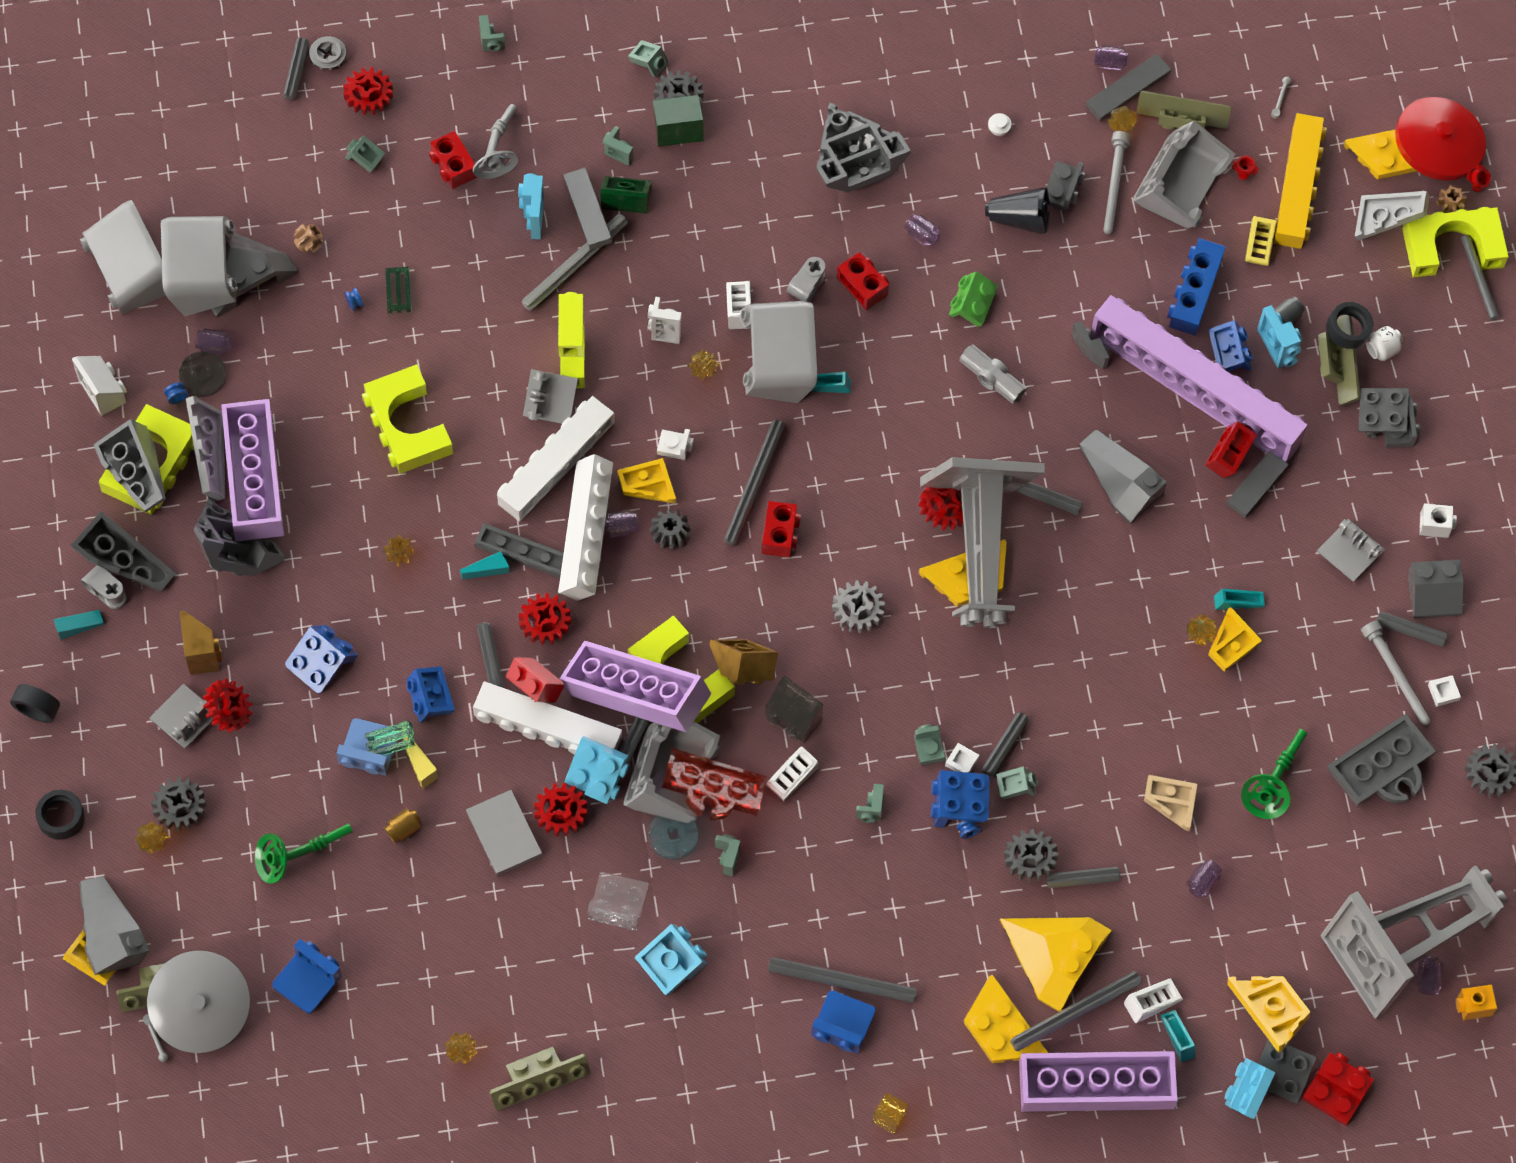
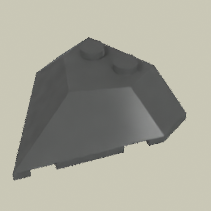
M829 102L820 156L817 163V172L826 187L847 193L890 177L911 154V150L901 134L895 131L892 133L882 129L881 125L851 111L844 112L838 109L837 105Z
M233 233L232 239H225L226 270L229 276L236 280L238 290L235 292L236 297L272 277L279 284L298 273L290 258L282 251ZM232 302L212 308L211 310L218 318L236 308L237 303Z
M208 498L193 531L202 553L212 569L219 572L223 570L229 571L238 576L247 575L253 577L284 561V554L278 545L270 539L261 538L235 541L232 512L217 505L216 500Z

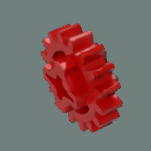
M362 67L359 74L355 70L353 71V78L347 76V84H343L344 100H347L348 107H354L355 113L362 110L363 115H366L367 111H371L372 115H375L376 109L383 112V105H390V98H393V84L389 81L388 75L383 76L381 69L376 73L373 67L369 71Z
M926 487L923 490L918 506L922 507L920 514L927 515L926 522L933 521L934 528L937 525H941L943 531H945L947 526L954 530L956 526L961 527L963 525L961 490Z
M547 592L545 598H541L539 593L536 594V600L534 601L528 598V606L522 605L521 611L523 613L518 615L521 621L519 627L520 630H524V637L526 638L531 635L532 643L539 639L543 646L545 640H549L551 645L554 644V638L562 640V632L568 633L569 627L567 625H571V618L569 617L571 611L570 608H566V601L564 600L559 603L558 595L551 599ZM556 610L560 613L561 620L556 616ZM529 618L534 622V628L530 625Z
M228 678L222 681L218 680L206 688L208 694L204 695L203 699L207 701V704L203 705V708L208 709L209 713L206 714V717H212L213 726L219 724L220 731L226 729L230 733L234 730L242 729L244 725L250 722L248 717L253 713L248 708L253 705L251 702H247V698L250 695L249 693L243 694L244 687H236V681L233 680L229 683Z
M563 782L562 787L558 788L556 783H553L552 790L544 787L545 795H537L539 802L534 803V809L537 810L534 812L535 819H540L538 821L540 828L546 826L545 831L547 834L554 830L555 837H558L562 831L565 836H568V830L572 829L576 833L578 831L577 824L584 825L582 817H587V810L584 809L587 807V801L582 800V792L575 793L576 786L573 785L570 789H567L566 783ZM548 802L550 808H548L546 810V813H544V807ZM575 806H577V813L573 817L571 812L575 810Z

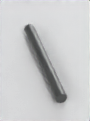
M1465 235L1461 238L1487 313L1490 320H1496L1499 318L1497 309L1469 235Z

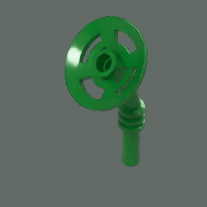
M1298 730L1286 751H1282V755L1278 758L1279 760L1275 762L1277 765L1271 775L1258 774L1252 776L1244 783L1241 790V800L1244 807L1252 815L1262 819H1274L1284 814L1288 809L1291 800L1290 792L1280 778L1284 771L1288 770L1289 766L1292 765L1291 761L1295 760L1294 755L1308 735L1306 731ZM1258 780L1259 782L1254 785L1252 791H1248L1250 785ZM1278 784L1282 789H1277L1276 785ZM1262 785L1260 791H1256V789ZM1274 795L1277 796V799L1272 802ZM1281 797L1284 798L1283 804L1279 808L1274 809L1280 802ZM1256 799L1260 804L1266 805L1265 810L1254 806L1251 800Z
M348 823L324 836L320 834L319 838L317 836L314 837V841L310 839L309 843L286 851V847L278 835L273 833L265 834L259 839L255 849L257 872L266 883H277L283 878L288 861L311 852L317 853L318 849L321 851L323 847L327 848L328 844L352 833L353 830ZM271 840L272 844H270L265 851L267 843ZM264 860H266L267 865L271 869L270 874L265 868Z

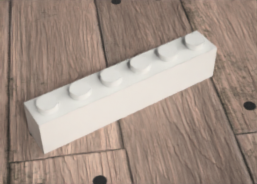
M593 396L588 401H583L577 408L574 416L565 419L561 429L556 434L553 433L547 438L545 446L540 451L536 450L531 455L529 462L524 467L521 466L516 470L513 479L508 484L504 483L497 492L498 505L520 522L614 424V412Z
M596 454L579 460L576 463L558 593L576 601L592 596L596 592L613 462Z
M485 681L473 706L474 716L483 723L493 722L506 731L515 730L521 732L523 736L535 740L538 738L544 740L549 746L555 748L559 746L564 747L574 755L583 736L615 750H618L622 740V729L547 703L534 702L530 697Z

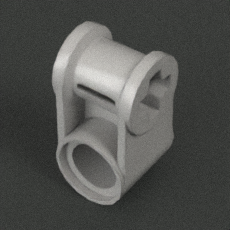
M819 257L809 258L800 271L792 278L786 292L800 301L810 302L825 280L824 261Z
M96 565L81 579L84 587L109 608L119 609L125 605L127 597L123 591V586L107 569Z

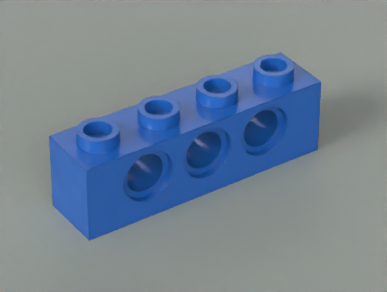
M1201 238L1198 239L1196 246H1191L1187 258L1191 259L1190 265H1185L1181 275V278L1184 279L1183 285L1178 284L1174 298H1177L1176 305L1171 304L1167 318H1171L1170 328L1196 336L1226 246ZM1197 265H1204L1207 268H1200ZM1191 284H1196L1199 288H1194ZM1184 304H1190L1193 307L1188 308L1185 307Z

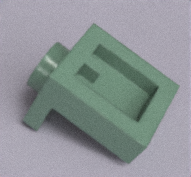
M488 15L479 16L482 50L495 52L505 49V34H495L494 24H489Z
M643 40L628 55L632 63L648 68L653 77H657L669 63L661 46Z
M615 126L611 132L606 133L603 139L604 155L629 166L633 160V147L626 141H619L620 128Z
M362 136L359 140L354 138L346 148L349 152L344 158L346 160L354 159L370 173L385 153L368 138Z
M927 724L915 730L914 741L921 766L945 761L939 735V725L932 726Z
M1024 766L996 774L1002 799H1009L1025 793L1031 796L1036 795L1037 778L1033 772Z
M874 784L873 792H868L867 806H857V819H861V821L866 823L881 821L883 784Z
M716 835L715 847L723 850L719 863L723 865V874L733 877L741 850L740 841L731 835Z

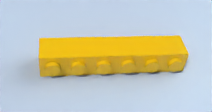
M1296 113L1274 244L1301 249L1303 241H1308L1310 227H1306L1307 220L1311 221L1314 207H1310V201L1315 200L1317 187H1313L1314 180L1318 181L1320 167H1316L1317 160L1321 161L1323 147H1319L1320 141L1325 140L1327 129L1323 127L1324 118Z

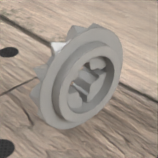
M326 36L317 39L311 45L309 55L313 65H317L321 70L328 68L331 71L333 67H340V64L345 61L346 48L341 40ZM332 48L331 51L333 56L329 55L328 58L325 59L324 53H327Z

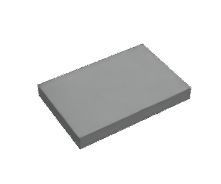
M512 790L466 809L470 822L496 876L542 856V852Z

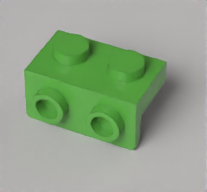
M976 271L963 276L959 281V290L951 301L949 315L951 317L960 315L978 327L984 323L998 285Z

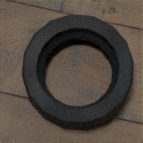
M1343 302L1337 305L1326 323L1327 334L1332 342L1346 349H1356L1362 346L1373 332L1374 327L1373 317L1368 309L1355 302ZM1340 315L1354 317L1362 325V333L1356 336L1346 334L1338 326V317Z
M19 684L10 700L11 706L18 712L44 723H51L60 707V702L54 696L28 684Z
M63 789L52 790L44 794L38 801L35 809L36 820L41 831L49 838L57 840L68 839L76 835L82 828L85 820L84 809L79 798L72 792ZM57 802H67L74 808V819L64 827L56 828L49 825L45 817L47 809Z

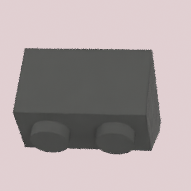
M1460 560L1412 562L1407 577L1413 618L1462 615L1463 577Z

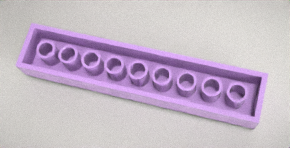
M1110 295L1094 315L1091 329L1093 339L1100 338L1103 345H1107L1111 351L1227 427L1239 421L1257 434L1252 444L1263 452L1268 453L1270 451L1287 463L1301 446L1307 424L1301 417L1292 415L1280 403L1272 402L1260 390L1253 389L1245 384L1242 378L1233 376L1219 363H1213L1207 359L1201 351L1192 349L1186 345L1184 340L1174 337L1160 324H1154L1148 320L1142 312L1130 308L1124 300Z

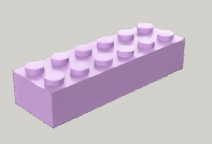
M270 400L221 404L235 541L284 536Z
M588 641L583 642L559 678L572 697L683 732L688 731L711 695L709 688L699 675Z
M1174 1051L1022 1053L1020 1057L1021 1112L1174 1109L1178 1101Z

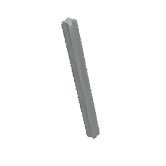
M617 214L606 224L611 239L628 223L621 214ZM586 242L522 300L524 307L529 311L533 310L603 246L590 250Z

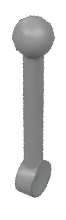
M1286 76L1282 79L1283 86L1276 107L1271 112V116L1274 119L1280 117V107L1287 86L1291 83L1290 77Z
M146 1014L143 1017V1022L149 1027L159 1052V1060L166 1062L168 1054L163 1051L157 1033L150 1021L149 1014Z

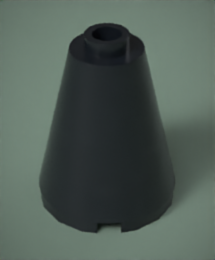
M1041 187L991 198L989 203L985 204V216L989 217L990 222L1045 234L1048 231L1050 212H1047V204H1050L1048 188Z

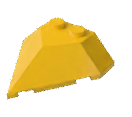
M1090 917L1000 919L1003 928L1011 940L1012 947L1035 989L1034 992L1038 1000L1058 1012L1063 1009L1073 993L1074 986L1112 931Z

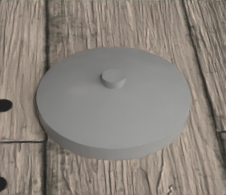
M190 951L177 955L167 961L155 974L147 996L149 1018L158 1035L171 1046L191 1053L214 1051L232 1041L243 1028L250 1008V993L241 971L227 958L209 951Z

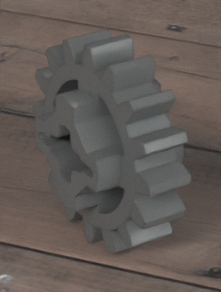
M677 70V75H673L670 71L668 72V78L660 77V83L656 82L654 98L659 100L690 96L691 91H693L694 95H699L700 106H702L704 91L702 90V83H697L696 76L690 78L688 71L685 75H681V71ZM664 91H667V97H666V98H665L664 95H663V94H664Z
M1484 744L1481 751L1476 748L1472 753L1473 755H1469L1467 759L1469 764H1466L1464 769L1470 772L1467 774L1466 780H1473L1472 789L1475 787L1480 788L1478 794L1481 795L1484 791H1487L1488 797H1491L1493 792H1496L1498 797H1501L1503 790L1509 793L1512 789L1511 785L1515 786L1516 761L1511 760L1514 755L1513 753H1504L1506 747L1503 746L1500 750H1497L1496 744H1493L1491 749H1488L1487 745ZM1488 757L1486 761H1480V763H1478L1479 760ZM1499 780H1503V781H1504V782H1502V783L1497 784V781H1499Z
M177 776L176 782H172L168 778L167 786L159 784L160 792H153V796L156 799L151 801L152 808H155L152 811L154 817H159L158 822L160 825L166 822V827L169 830L173 825L176 826L177 831L181 830V825H185L187 829H190V822L199 823L197 815L204 816V810L202 809V807H206V801L203 799L205 797L203 790L198 791L200 789L198 783L191 786L190 778H187L185 782L181 781L180 776ZM190 793L194 796L195 803H193L192 800L189 799ZM162 804L168 808V814L163 811Z
M1034 829L1030 830V834H1026L1024 830H1021V837L1012 835V842L1006 843L1007 850H1004L1005 866L1010 867L1011 875L1018 873V880H1022L1025 876L1028 877V882H1031L1033 877L1041 881L1042 874L1049 877L1050 869H1056L1055 861H1058L1057 845L1052 844L1051 836L1044 838L1043 831L1036 835ZM1016 851L1019 853L1017 859L1014 856ZM1045 852L1048 854L1046 861L1044 860Z

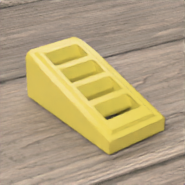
M1256 216L1252 218L1245 262L1264 266L1269 265L1276 220ZM1256 228L1268 229L1269 231L1268 233L1256 231ZM1255 236L1265 237L1267 241L1257 240ZM1253 244L1266 246V250L1254 248ZM1254 252L1264 254L1265 257L1263 259L1252 257L1251 255Z
M405 734L403 736L405 750L420 786L424 789L438 779L437 769L409 734Z

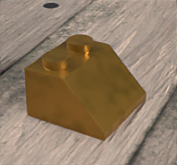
M180 611L184 655L190 675L219 671L218 662H223L219 639L214 638L212 630L186 611Z
M748 639L710 640L709 645L720 674L730 678L731 683L744 685L745 681H749L754 684H763V681L774 680L778 657L777 651Z

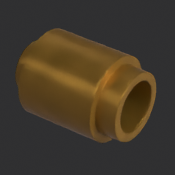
M406 808L387 822L388 825L384 829L396 844L398 841L403 842L421 829L419 823L422 820L414 809L409 811Z

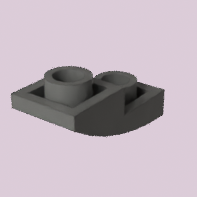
M1082 321L1074 323L1071 335L1077 346L1095 365L1101 369L1107 368L1109 358H1111L1108 346L1103 345L1100 338L1093 340L1089 328L1085 329Z

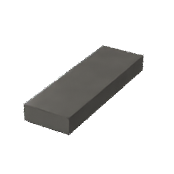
M1269 451L1227 500L1226 505L1246 518L1288 468L1289 464Z

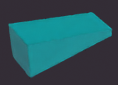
M846 372L817 374L816 384L811 391L851 393V379Z
M501 551L460 569L462 580L510 573L509 566Z
M1222 588L1214 595L1215 610H1225L1230 607L1232 609L1263 608L1265 606L1263 592Z
M99 610L53 619L60 640L104 625Z
M1176 1010L1162 1014V1022L1180 1062L1194 1058L1195 1045Z

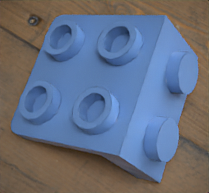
M358 718L353 719L344 745L339 744L336 753L338 763L347 768H358L371 774L386 776L399 737L398 729Z

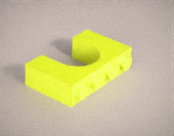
M1481 207L1470 211L1460 209L1451 213L1435 212L1432 215L1403 224L1402 227L1413 278L1436 275L1440 264L1435 238L1445 232H1459L1470 236L1476 246L1482 270L1504 268L1508 259L1498 208Z
M567 292L559 294L558 348L560 375L578 378L576 388H585L583 294Z
M418 365L364 384L365 393L362 394L365 406L371 407L373 411L370 414L375 427H380L382 432L379 434L383 447L388 446L390 464L392 467H397L399 474L453 454L452 443L444 424L420 433L407 434L397 430L390 422L391 415L398 406L427 395L426 383Z
M146 404L136 422L147 426L152 440L161 444L168 451L164 464L159 468L165 494L168 489L174 486L178 471L180 469L183 470L186 466L191 450H195L191 426L187 422ZM106 469L99 480L101 491L144 511L128 494L123 485L118 483L112 473ZM163 501L146 513L152 515L156 508L159 509L162 506Z
M672 616L628 649V654L664 664L667 658L689 643V633L675 616ZM719 669L704 680L711 695L695 718V723L700 722L735 696V686L727 677L720 674Z

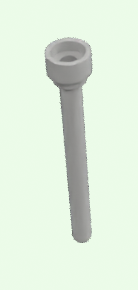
M1116 131L1112 135L1111 143L1115 153L1103 229L1105 234H1111L1113 231L1123 156L1131 140V135L1124 131Z
M1377 620L1370 622L1361 629V632L1366 639L1374 642L1421 724L1428 725L1430 723L1429 716L1381 637L1383 635L1381 625Z

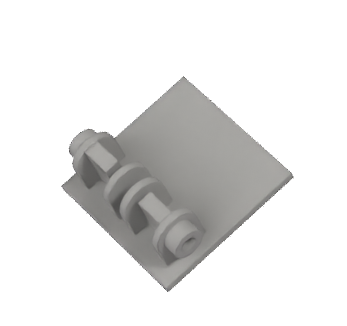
M531 369L523 416L529 417L528 419L531 420L541 419L562 424L565 419L571 417L578 378Z
M1344 519L1339 525L1340 528L1317 552L1354 582L1385 549L1351 520Z
M182 684L149 718L184 749L213 721L212 717H206V714L209 713L208 709L203 708L207 701H203L185 684Z

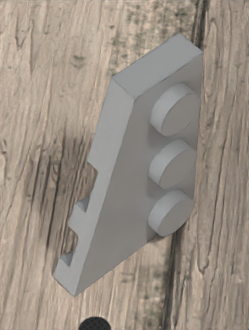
M1427 191L1362 195L1355 238L1359 241L1427 216L1430 195Z

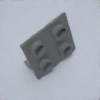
M1361 388L1359 432H1365L1368 438H1375L1379 432H1407L1409 388Z
M1268 1039L1258 1063L1275 1072L1267 1091L1298 1104L1317 1057L1288 1044L1278 1053Z

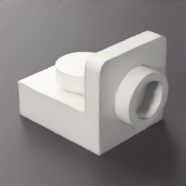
M685 429L684 434L662 430L657 455L685 460L687 452L692 451L694 438H690V430Z

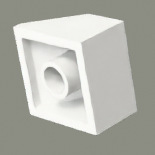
M76 356L72 358L78 380L101 416L126 403L124 396L127 393L126 388L121 380L116 381L113 377L115 371L109 362L105 363L101 356Z

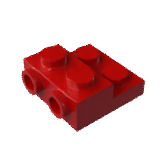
M1330 1052L1302 1099L1346 1126L1374 1079L1370 1077L1371 1072L1362 1066L1355 1068L1348 1063L1349 1059L1345 1055L1338 1052L1334 1055Z

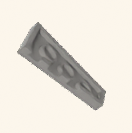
M195 396L186 398L202 494L219 501L225 499L222 411Z

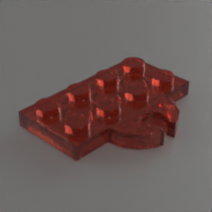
M672 748L661 788L684 794L689 809L699 817L703 814L704 805H709L713 808L710 820L724 819L731 814L733 809L757 816L767 776Z

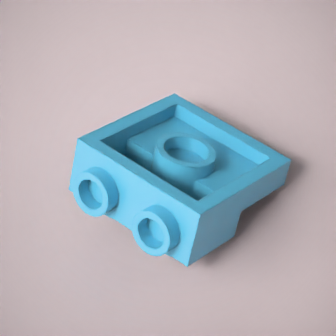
M529 173L524 175L523 184L519 183V209H523L524 218L527 219V230H531V239L541 240L544 207L543 176Z
M1272 305L1263 308L1257 331L1276 367H1291L1298 362L1296 356L1302 350L1300 347L1302 337L1297 328L1294 329L1291 321L1283 324L1281 315L1275 312Z
M583 736L564 782L585 791V795L608 804L611 799H616L620 791V786L617 784L620 777L624 778L627 773L629 764L626 761L629 755Z
M674 924L669 925L634 957L666 996H669L685 980H690L708 964L704 959L707 956L706 952L698 944L694 946L690 942L691 934L682 925L680 927Z
M1246 1058L1244 1063L1240 1062L1236 1069L1235 1076L1237 1078L1234 1085H1230L1226 1091L1225 1105L1254 1119L1275 1072Z

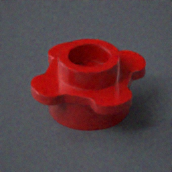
M1248 155L1232 162L1231 168L1236 170L1240 180H1247L1248 176L1256 175L1259 172L1258 166H1255L1254 159Z
M1477 165L1473 172H1468L1467 180L1473 185V191L1480 192L1483 187H1487L1491 182V174L1483 165Z

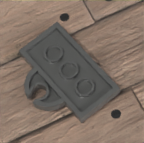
M1404 714L1330 763L1327 770L1356 806H1359L1375 794L1392 804H1403L1408 801V797L1398 790V785L1407 784L1410 787L1411 795L1415 797L1422 783L1421 772L1418 766L1434 756L1436 751L1410 718Z

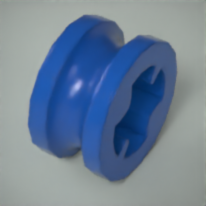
M356 287L352 289V292H344L352 311H355L358 306L360 308L364 307Z
M173 383L165 388L164 394L168 397L169 404L180 403L188 397L183 383Z
M960 822L956 828L958 831H961V839H968L980 833L982 829L976 825L978 822Z

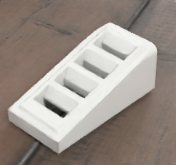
M750 281L727 282L729 329H747L744 327L743 322L740 321L741 309L751 304ZM732 292H746V294H732Z
M801 746L772 776L766 785L785 801L818 769L819 762ZM800 759L808 766L807 768L799 761ZM795 766L802 773L800 775L797 774L792 767ZM784 774H789L795 781L792 783ZM779 779L788 787L786 790L777 783Z
M1170 978L1129 994L1124 1001V1005L1133 1021L1138 1023L1181 1002L1183 998ZM1164 988L1170 997L1168 1000L1162 991ZM1154 993H1156L1161 1003L1157 1001ZM1144 998H1147V999H1148V1001H1149L1151 1007L1148 1006V1004H1147V1002H1146V1000H1145Z

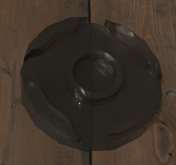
M204 351L192 353L186 357L178 372L180 382L185 386L184 390L196 397L212 396L220 391L225 384L227 376L225 365L219 356L208 354V352Z

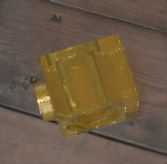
M886 1092L873 1113L872 1122L895 1134L907 1114L908 1104Z

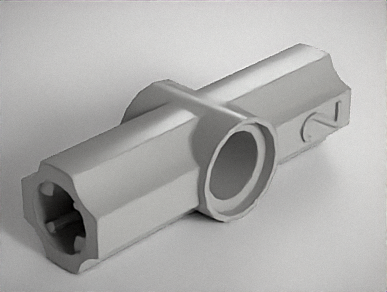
M969 345L961 355L959 361L977 375L978 380L984 387L989 390L995 389L1012 404L1017 403L1026 392L1027 387L1009 374L1007 367L1000 360H992L975 345Z

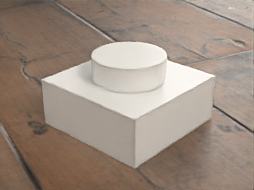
M1453 675L1430 681L1428 684L1436 707L1459 701L1461 698Z
M958 743L946 761L945 766L956 772L970 773L979 759V754Z

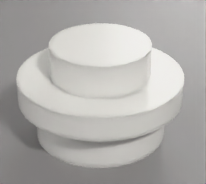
M994 114L988 122L989 130L996 136L1005 135L1011 129L1010 118L1005 114Z

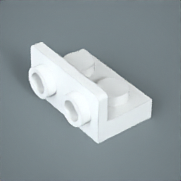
M655 297L654 305L650 304L648 310V330L651 331V340L679 344L681 338V312H676L673 309H660V297Z

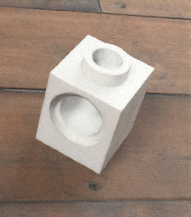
M1424 504L1420 513L1419 535L1448 538L1451 530H1455L1457 516L1453 515V506ZM1434 519H1441L1443 523H1437L1434 521Z

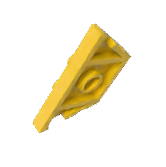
M1395 130L1346 139L1344 142V147L1347 150L1351 149L1358 156L1357 160L1363 166L1369 168L1370 173L1377 180L1416 172L1401 155L1396 144Z
M1005 539L1000 541L998 593L1003 590L1007 543ZM966 553L919 569V575L934 584V588L941 594H945L955 606L959 607L969 603Z
M993 975L989 976L964 1019V1024L992 1064L1002 1063L1007 1060L1020 1061L1022 1053H1048L1039 1040L1020 1051L1014 1050L1010 1042L1011 1039L1029 1029L1030 1026Z
M1257 976L1251 977V981H1236V977L1228 978L1227 985L1277 1052H1281L1309 1019V1009L1284 976H1271L1269 978Z

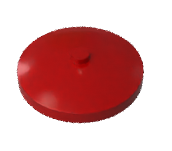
M1426 97L1412 102L1404 109L1395 127L1396 144L1403 158L1416 171L1433 179L1451 181L1464 178L1468 172H1473L1476 169V166L1479 165L1485 154L1486 138L1479 121L1464 106L1446 98Z

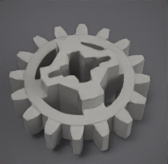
M856 580L855 586H851L847 582L846 590L838 589V595L833 597L835 604H832V611L836 612L834 614L835 620L841 619L840 627L848 625L849 632L857 628L858 633H861L863 627L871 631V624L879 625L878 618H883L884 611L882 610L885 609V602L881 601L883 598L882 593L876 594V586L870 589L868 588V582L860 586L859 581ZM860 601H862L861 606L859 607V609H857V612L855 613V608L860 604Z

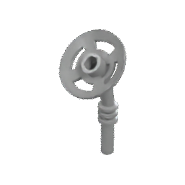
M514 104L508 106L502 117L497 119L491 128L492 134L486 155L478 160L473 167V173L477 178H497L510 172L517 165L518 157L514 152L496 151L500 137L508 129V123L517 111V107ZM505 158H510L509 162L503 165Z

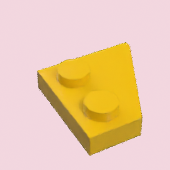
M1230 607L1226 612L1208 655L1226 672L1258 647L1262 640Z

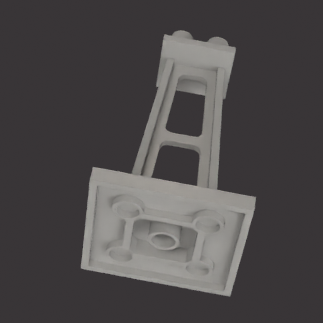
M952 457L920 477V487L961 489L969 603L952 611V616L960 617L962 627H974L975 623L983 622L984 628H998V624L1007 623L1006 615L1015 611V606L997 605L1003 492L1011 493L1044 474L1045 463Z
M1475 865L1461 882L1377 916L1373 915L1357 891L1349 895L1320 936L1376 1019L1387 1011L1414 977L1409 969L1410 966L1479 922L1483 928L1488 927L1504 908L1507 898L1503 891L1498 890L1494 892L1489 885L1493 882L1491 873L1487 869L1480 871ZM1462 896L1472 912L1443 930L1436 929L1427 916L1426 911ZM1412 917H1417L1427 930L1429 938L1400 955L1384 929Z

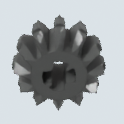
M669 508L666 514L659 511L657 513L658 518L651 520L650 534L654 535V543L660 542L662 549L669 545V548L673 550L674 544L682 547L683 540L688 541V532L691 531V525L687 523L688 518L686 515L680 517L679 509L674 514L671 513Z

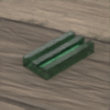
M409 267L385 268L388 314L393 313L392 311L402 313L403 310L411 312ZM392 273H395L397 305H392ZM400 273H404L406 304L401 303Z
M410 721L401 722L365 734V738L368 739L366 748L369 749V752L379 755H387L415 746L413 726ZM408 737V740H405V741H402V742H399V743H395V744H392V745H389V746H386V747H382V748H379V749H376V748H375V747H377V746H380V745H383V744H386V743L396 742V741L399 740V739H403V738Z

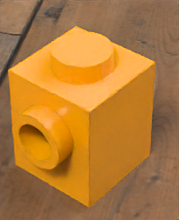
M1492 984L1461 990L1458 998H1456V1008L1458 1013H1462L1463 1020L1494 1015L1497 1005Z

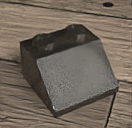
M783 676L766 704L765 715L774 726L779 725L785 729L790 738L805 743L822 722L823 703L789 678Z

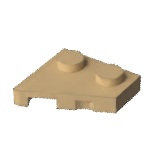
M1148 775L1144 801L1184 830L1190 831L1197 784Z

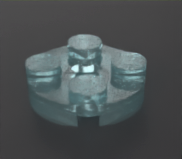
M656 816L649 827V843L659 856L680 861L695 849L698 843V828L695 821L684 823ZM678 830L679 838L669 839L667 832Z

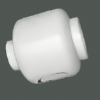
M1384 326L1371 333L1366 347L1372 358L1386 361L1401 351L1403 337L1398 330Z

